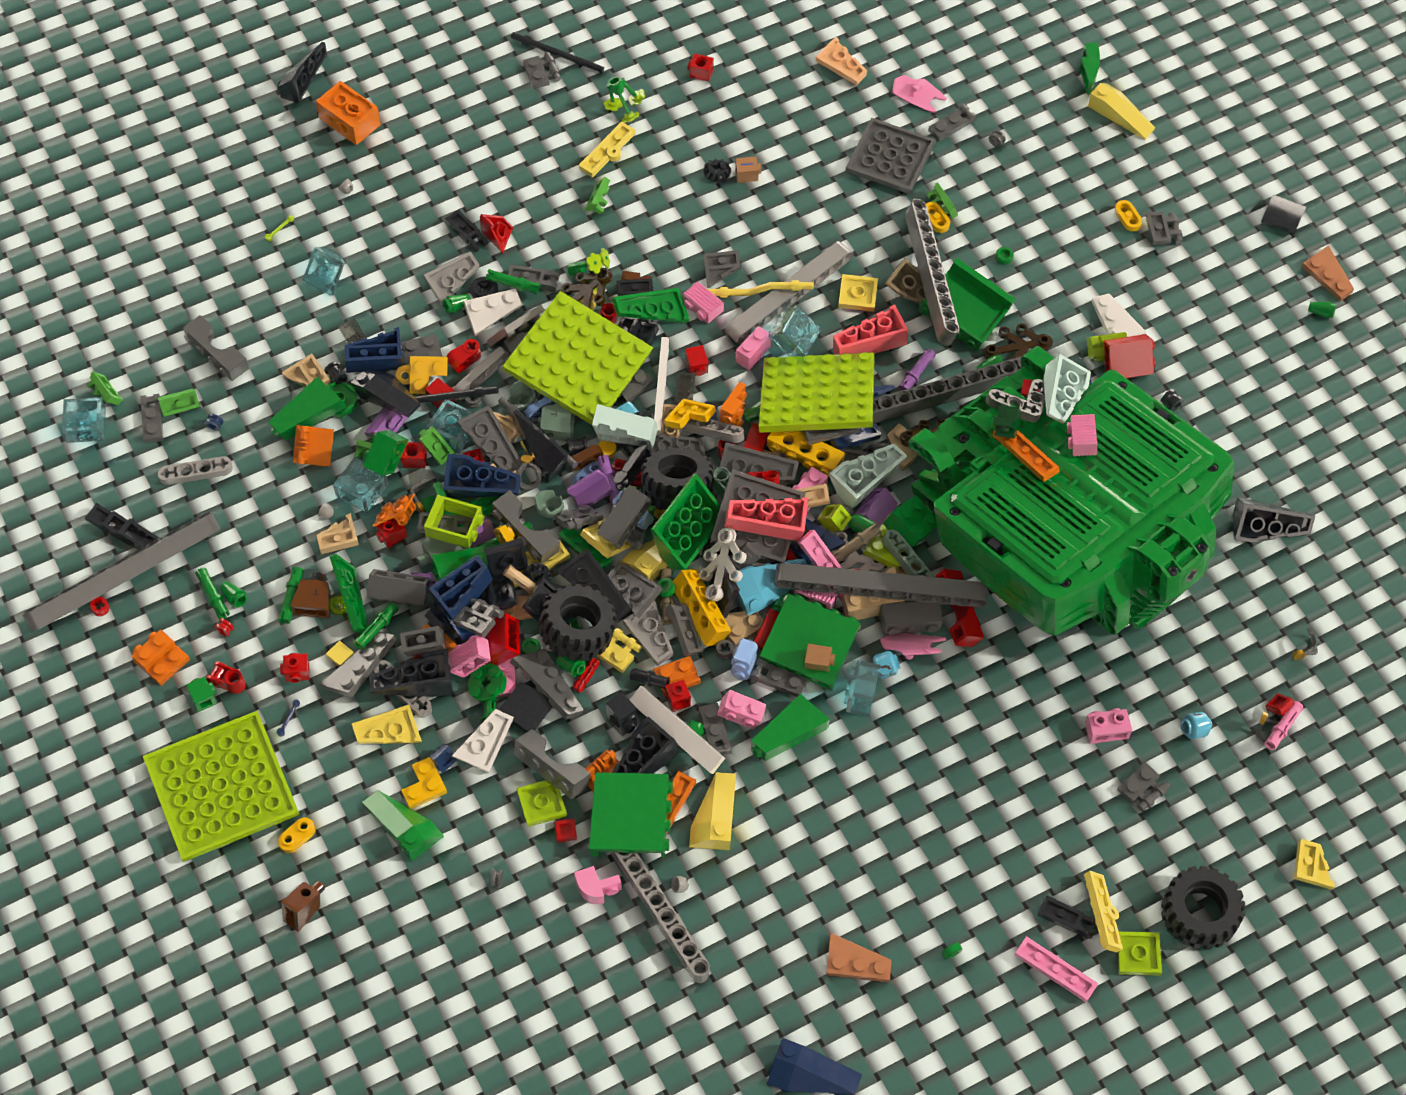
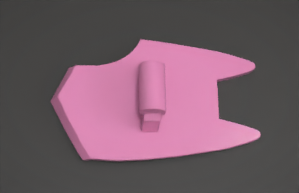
M906 75L894 79L892 93L926 111L936 112L929 104L933 98L943 101L947 99L925 79L915 80Z
M899 633L896 635L889 634L880 639L885 650L899 651L906 655L908 660H911L914 655L941 653V649L933 648L931 645L932 642L946 641V638Z

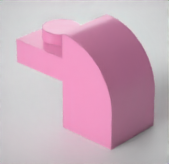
M594 866L574 872L575 882L580 895L584 900L592 904H603L604 895H614L619 890H622L619 875L599 881Z

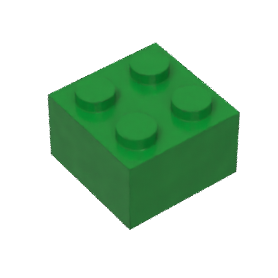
M391 430L378 431L371 439L372 446L370 450H367L363 457V466L382 476L394 474L409 439Z
M916 495L894 510L883 522L888 530L898 531L911 548L919 544L938 527L936 517Z

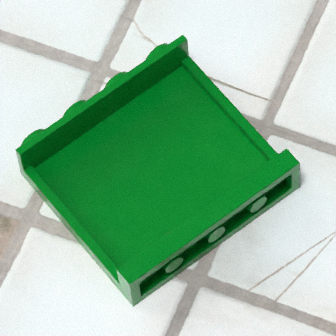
M956 258L945 274L959 325V332L955 338L963 341L969 348L978 351L1016 299L966 263ZM925 299L918 310L924 316L932 319L927 299Z
M788 593L760 654V659L776 667L808 678V681L833 691L836 679L857 632L861 629V623L855 617H845L840 615L841 613L835 609H825L818 602H808L798 594L791 595ZM808 644L832 647L835 661L834 666H830L829 672L805 668Z
M595 772L589 844L591 856L600 857V852L661 853L662 858H665V851H669V839H666V835L671 829V820L668 819V813L672 812V800H669V794H673V781L669 780L668 774Z

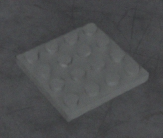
M871 117L846 166L845 172L911 194L935 146L936 139Z
M732 470L710 542L716 543L718 541V533L724 528L726 510L730 500L765 501V499L784 500L785 498L798 500L804 498L805 493ZM735 530V543L738 548L748 541L762 553L760 558L776 563H785L791 540Z

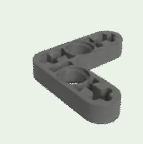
M1039 379L1032 381L1026 400L997 389H992L986 397V403L999 410L1000 405L1011 406L1010 404H1014L1022 411L1021 419L1032 423L1037 422L1045 403L1044 381Z

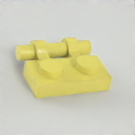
M617 628L614 630L609 647L601 655H597V657L623 673L634 660V655L630 653L632 649L639 653L642 646L637 643V640L627 637L623 634L622 630ZM618 640L625 644V647H620L616 642Z

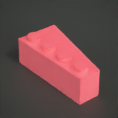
M893 305L889 307L888 311H881L876 314V317L870 320L865 319L861 321L860 325L852 326L834 335L833 352L835 355L863 352L875 354L907 345L908 328L898 309Z
M809 497L793 500L792 498H785L784 500L765 499V501L730 500L726 510L724 528L729 527L738 531L799 541L805 531Z

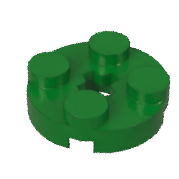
M345 382L327 385L339 398L343 397L342 401L346 405L343 410L332 416L342 419L353 412L358 405L356 390L353 386Z
M494 664L482 665L479 669L471 672L468 680L469 695L480 703L488 700L494 702L497 699L496 697L505 691L507 684L506 675ZM487 680L491 681L489 684H487V687L484 686V683Z

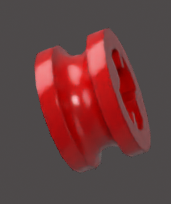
M97 597L90 603L91 610L96 616H104L109 612L110 607L104 597ZM99 604H103L104 607H100L101 609L97 610L96 606H99Z
M220 618L219 624L214 626L220 634L226 637L230 635V631L235 629L230 622L223 618Z

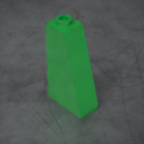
M317 376L268 422L272 427L270 431L277 438L281 436L286 441L296 436L297 425L312 427L343 410L346 405Z
M500 543L432 555V571L436 582L476 555L488 567L484 549L499 545Z
M800 694L751 740V752L757 758L767 761L827 730L830 719Z

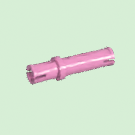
M1294 701V704L1283 715L1279 723L1273 726L1272 733L1264 743L1268 749L1276 750L1281 740L1286 738L1288 735L1287 731L1303 710V705L1300 702Z

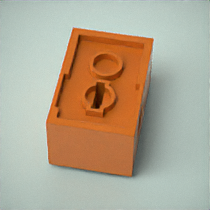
M339 81L316 100L319 119L356 146L381 125L378 107L342 81Z

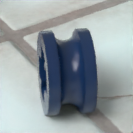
M210 413L204 424L211 430L219 431L220 425L224 421L220 416Z

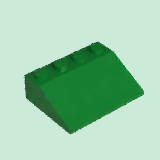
M693 474L651 529L660 557L673 570L687 569L711 537L721 505L697 474Z

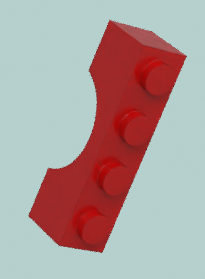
M943 569L935 576L936 578L964 580L961 571ZM951 605L956 616V622L949 630L955 646H975L984 638L974 607Z

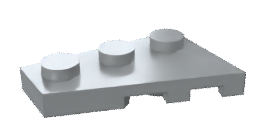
M470 251L424 274V279L443 306V299H446L447 296H453L479 269V263Z

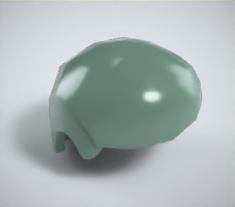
M516 381L509 387L510 397L508 400L521 411L526 410L529 404L535 403L536 391L521 381Z
M543 490L537 493L534 498L535 509L543 517L554 518L555 515L561 514L564 509L562 497H557L553 490Z

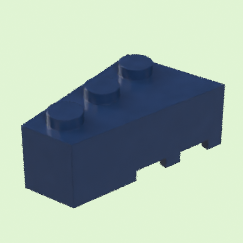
M399 327L385 334L380 333L377 337L368 340L365 338L345 345L346 373L361 372L362 370H397V368L402 366Z
M476 555L435 583L429 590L435 602L453 622L464 606L471 607V599H478L493 578L488 567Z

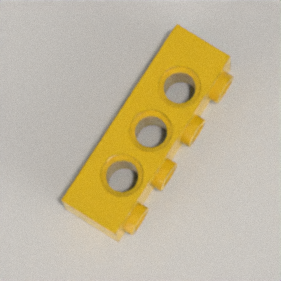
M801 431L771 432L767 438V447L772 452H779L788 459L799 461L808 469L813 467L830 477V472L844 461L845 453L826 443L819 442L807 445ZM789 441V442H791L792 444H791V445H786V444H784V442ZM802 449H806V450H808L809 452H808V453H802L801 450H802ZM823 457V458H825L826 460H825V461H819L817 458Z
M696 569L681 570L673 580L676 585L675 594L680 603L687 604L696 631L705 646L717 645L719 641L727 637L731 629L715 601L706 597L707 587L700 578Z

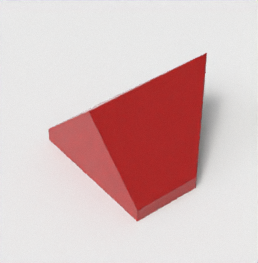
M481 214V232L503 254L514 227L503 216Z

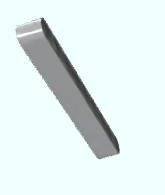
M837 241L784 282H792V280L814 282L815 288L844 266L852 258L853 252L843 243ZM774 289L729 323L725 333L737 344L743 343L758 326L763 328L812 289H799V291Z
M610 852L692 980L697 983L705 982L709 977L708 961L637 853H628L622 856L619 852ZM631 867L639 868L637 872H632L629 869ZM643 883H647L650 885V887L647 889H643L640 887V885ZM653 900H659L661 902L659 905L651 904ZM667 916L670 917L672 920L670 922H664L661 919ZM676 933L683 935L681 939H675L672 936ZM687 950L694 952L692 956H685L683 953ZM701 967L705 969V972L698 974L694 970Z

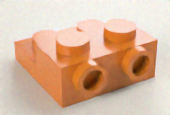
M739 382L720 408V422L739 427L742 426V415L746 407L745 398L747 396L745 384Z
M159 630L158 632H152L147 638L148 641L143 646H136L131 656L136 665L162 686L190 661V658L175 644L174 640L162 630Z

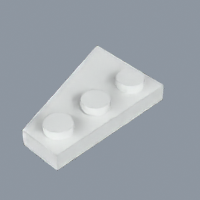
M516 288L464 301V307L474 336L521 307Z
M1110 294L1092 298V304L1106 334L1126 332L1127 337L1146 334V331Z
M495 709L452 757L489 773L514 717Z

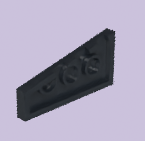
M588 548L557 570L573 586L581 584V587H586L587 585L592 587V590L602 592V596H606L610 600L609 604L612 603L615 608V613L617 614L616 622L632 612L630 606Z

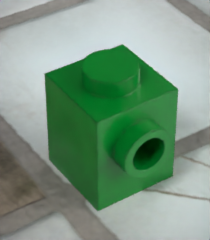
M205 677L196 678L186 684L198 712L217 705L213 696L216 693L212 682H207Z

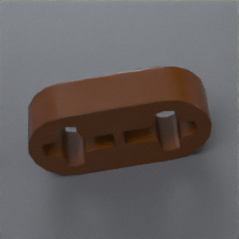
M593 445L572 456L578 462V465L575 468L571 467V469L577 471L586 467L589 463L597 461L599 456L602 457L604 455L601 447Z

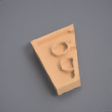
M837 37L816 56L817 63L856 86L867 75V70L856 58H853L848 53V49L839 43Z

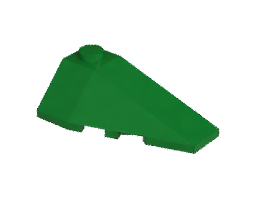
M379 790L362 802L411 862L444 837L431 820Z

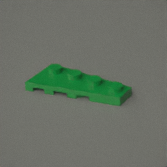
M679 288L616 296L612 299L617 316L682 323H688L690 320Z

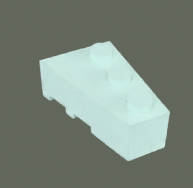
M597 404L592 423L599 440L639 446L644 441L648 443L650 448L654 446L658 430L656 421L650 417H642Z

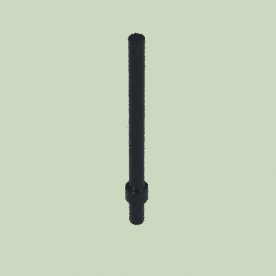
M515 32L511 34V39L522 42V45L550 52L553 55L600 73L604 72V66L533 40L528 35L523 36Z
M479 386L470 390L414 397L419 403L474 396L481 398L485 397V395L498 394L499 390L498 386L486 388Z

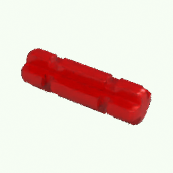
M589 659L588 664L585 665V671L578 676V680L573 684L575 691L581 693L584 690L585 685H587L594 671L599 666L600 661L598 659Z

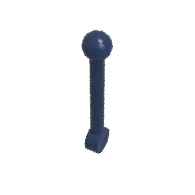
M295 699L292 702L293 706L282 727L277 730L279 737L285 735L284 730L296 707H299V700Z

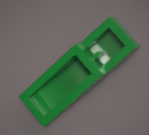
M1098 42L1084 44L1079 69L1087 95L1091 94L1099 70L1100 50Z

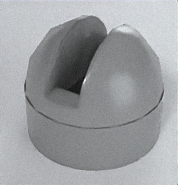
M346 179L338 189L344 194H349L353 191V184L349 179Z
M324 502L318 516L323 519L331 518L334 513L333 507Z
M674 876L671 887L673 892L682 893L688 889L689 883L683 876Z

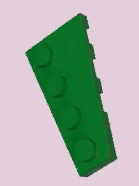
M333 554L329 558L350 619V626L354 632L361 634L368 627L356 569L339 555Z

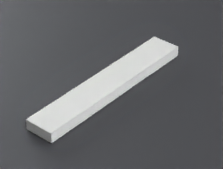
M662 337L654 415V420L658 426L656 435L661 434L669 354L668 337Z
M640 686L630 698V701L646 717L649 716L671 735L682 749L711 774L724 761L725 758L646 688Z

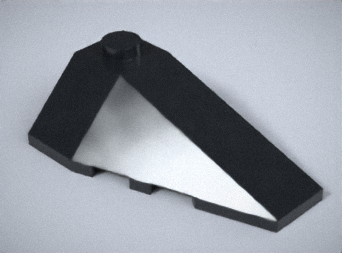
M321 42L279 81L277 88L280 98L300 103L327 55L325 42Z
M518 410L513 411L512 420L528 454L533 457V464L541 470V479H545L549 483L565 470L568 454L555 440L545 438L544 431L540 428L535 430L532 422Z

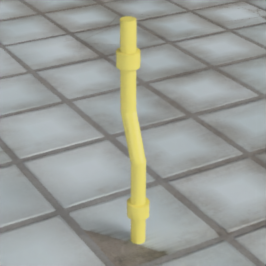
M792 280V282H769L750 289L720 287V289L708 290L715 296L728 298V296H751L771 289H791L792 291L814 289V282Z

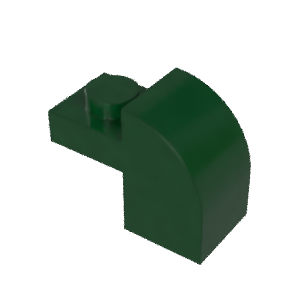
M999 406L998 417L993 419V425L996 428L994 436L1016 438L1022 414L1019 407Z

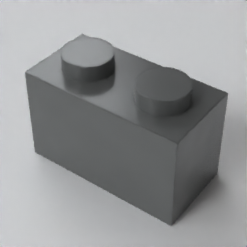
M439 626L400 633L402 652L408 657L421 655L428 651L446 649L444 630Z

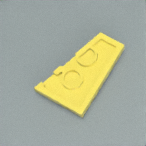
M410 705L352 723L358 744L422 743Z

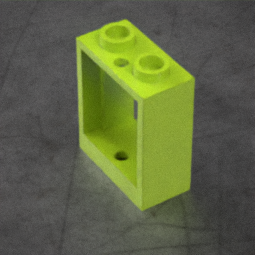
M437 495L424 525L426 537L470 548L472 542H475L477 539L478 527L482 526L484 522L482 508ZM444 511L473 518L466 536L438 528Z

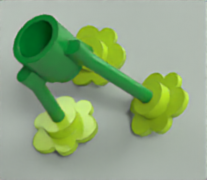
M611 78L607 84L610 99L603 103L605 109L617 111L623 106L626 114L621 120L623 123L631 122L639 117V112L629 111L622 95L624 88L631 93V96L628 98L631 106L639 105L642 102V99L645 98V91L643 89L633 91L624 78ZM613 93L618 95L619 98H614Z
M602 248L600 254L595 255V253H591L586 261L570 263L568 265L569 276L576 277L579 272L586 273L587 266L589 271H593L595 274H598L603 266L608 269L610 267L608 251Z

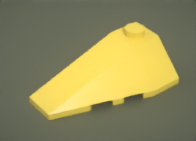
M1100 83L1091 93L1088 103L1089 108L1146 140L1155 130L1151 122L1122 92L1114 87Z
M654 539L643 544L640 550H631L621 560L622 563L652 581L660 575L661 569L668 568L659 555Z
M715 773L691 825L689 847L730 850L736 774Z

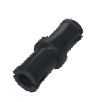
M632 668L630 672V680L645 683L649 687L653 685L665 689V686L670 684L669 677L657 675L654 671L649 670L646 672Z

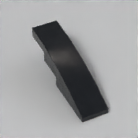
M97 502L85 517V520L136 549H140L159 539L158 536L129 518L127 520L114 510L111 512Z

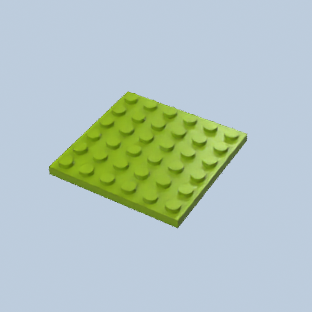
M560 291L505 362L502 370L592 425L597 404L610 408L613 406L648 358L653 347Z
M874 353L764 358L759 433L873 427Z
M258 711L143 756L183 862L300 815Z

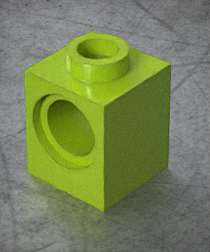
M841 504L826 505L817 520L827 531L837 532L843 531L852 517Z

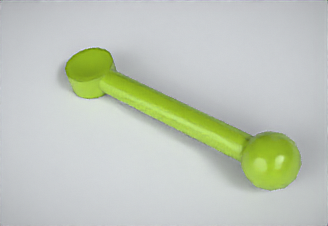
M289 215L287 220L271 234H266V241H271L272 237L286 224L293 222L294 217Z

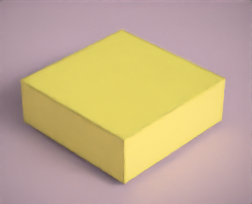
M339 640L326 653V656L340 667L354 652Z

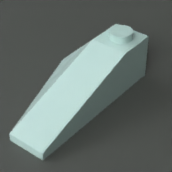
M1061 354L1046 365L1043 380L1047 416L1063 424L1073 411L1075 404L1080 400L1083 392L1088 388L1091 372Z
M891 444L875 450L874 453L865 456L861 455L852 461L842 462L830 472L829 476L838 497L853 509L907 458V455L895 444Z

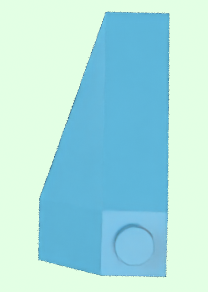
M804 558L785 561V563L807 565ZM767 563L764 566L758 567L746 566L738 570L742 572L743 576L741 581L736 582L740 589L737 598L740 606L748 616L766 608L791 590L775 586L774 580L777 564L771 565Z

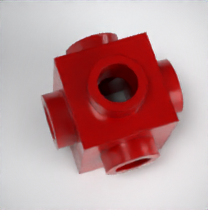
M290 653L283 656V663H280V673L284 675L286 682L298 683L302 680H310V663L307 653Z

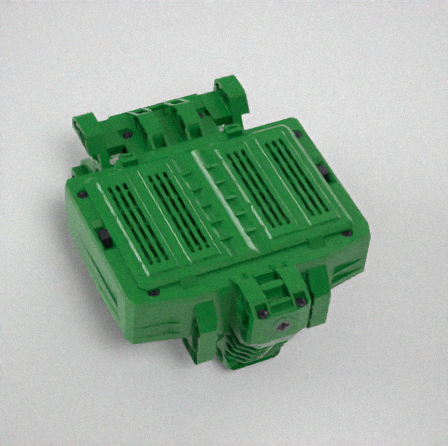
M1036 346L1021 357L1020 370L1010 377L1007 375L939 425L936 432L932 433L924 428L909 439V447L934 468L932 471L924 470L918 475L919 480L912 484V492L927 508L935 512L941 545L994 594L1045 633L1056 636L1091 617L1112 635H1116L1129 624L1134 628H1141L1171 605L1181 594L1197 582L1207 570L1209 560L1214 556L1216 527L1213 523V518L1231 497L1234 461L1229 453L1116 370H1109L1091 383L1086 391L1083 392L1065 423L1061 424L1047 416L1046 402L1037 422L1032 423L1020 419L1018 431L1059 467V473L1043 482L993 437V431L996 429L993 425V419L998 417L999 410L990 407L986 403V397L992 389H997L1026 400L1021 395L1023 379H1039L1044 381L1046 365L1054 357L1041 347ZM1095 414L1097 455L1073 456V450L1068 448V437H1071V434H1067V422H1071V415Z

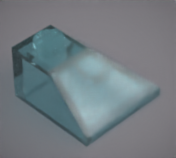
M326 246L314 247L302 280L333 296L345 262L339 253Z

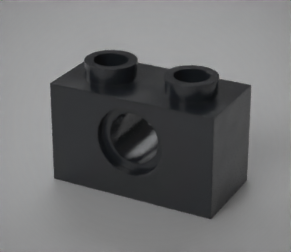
M622 692L606 703L607 721L622 737L636 729L637 708Z

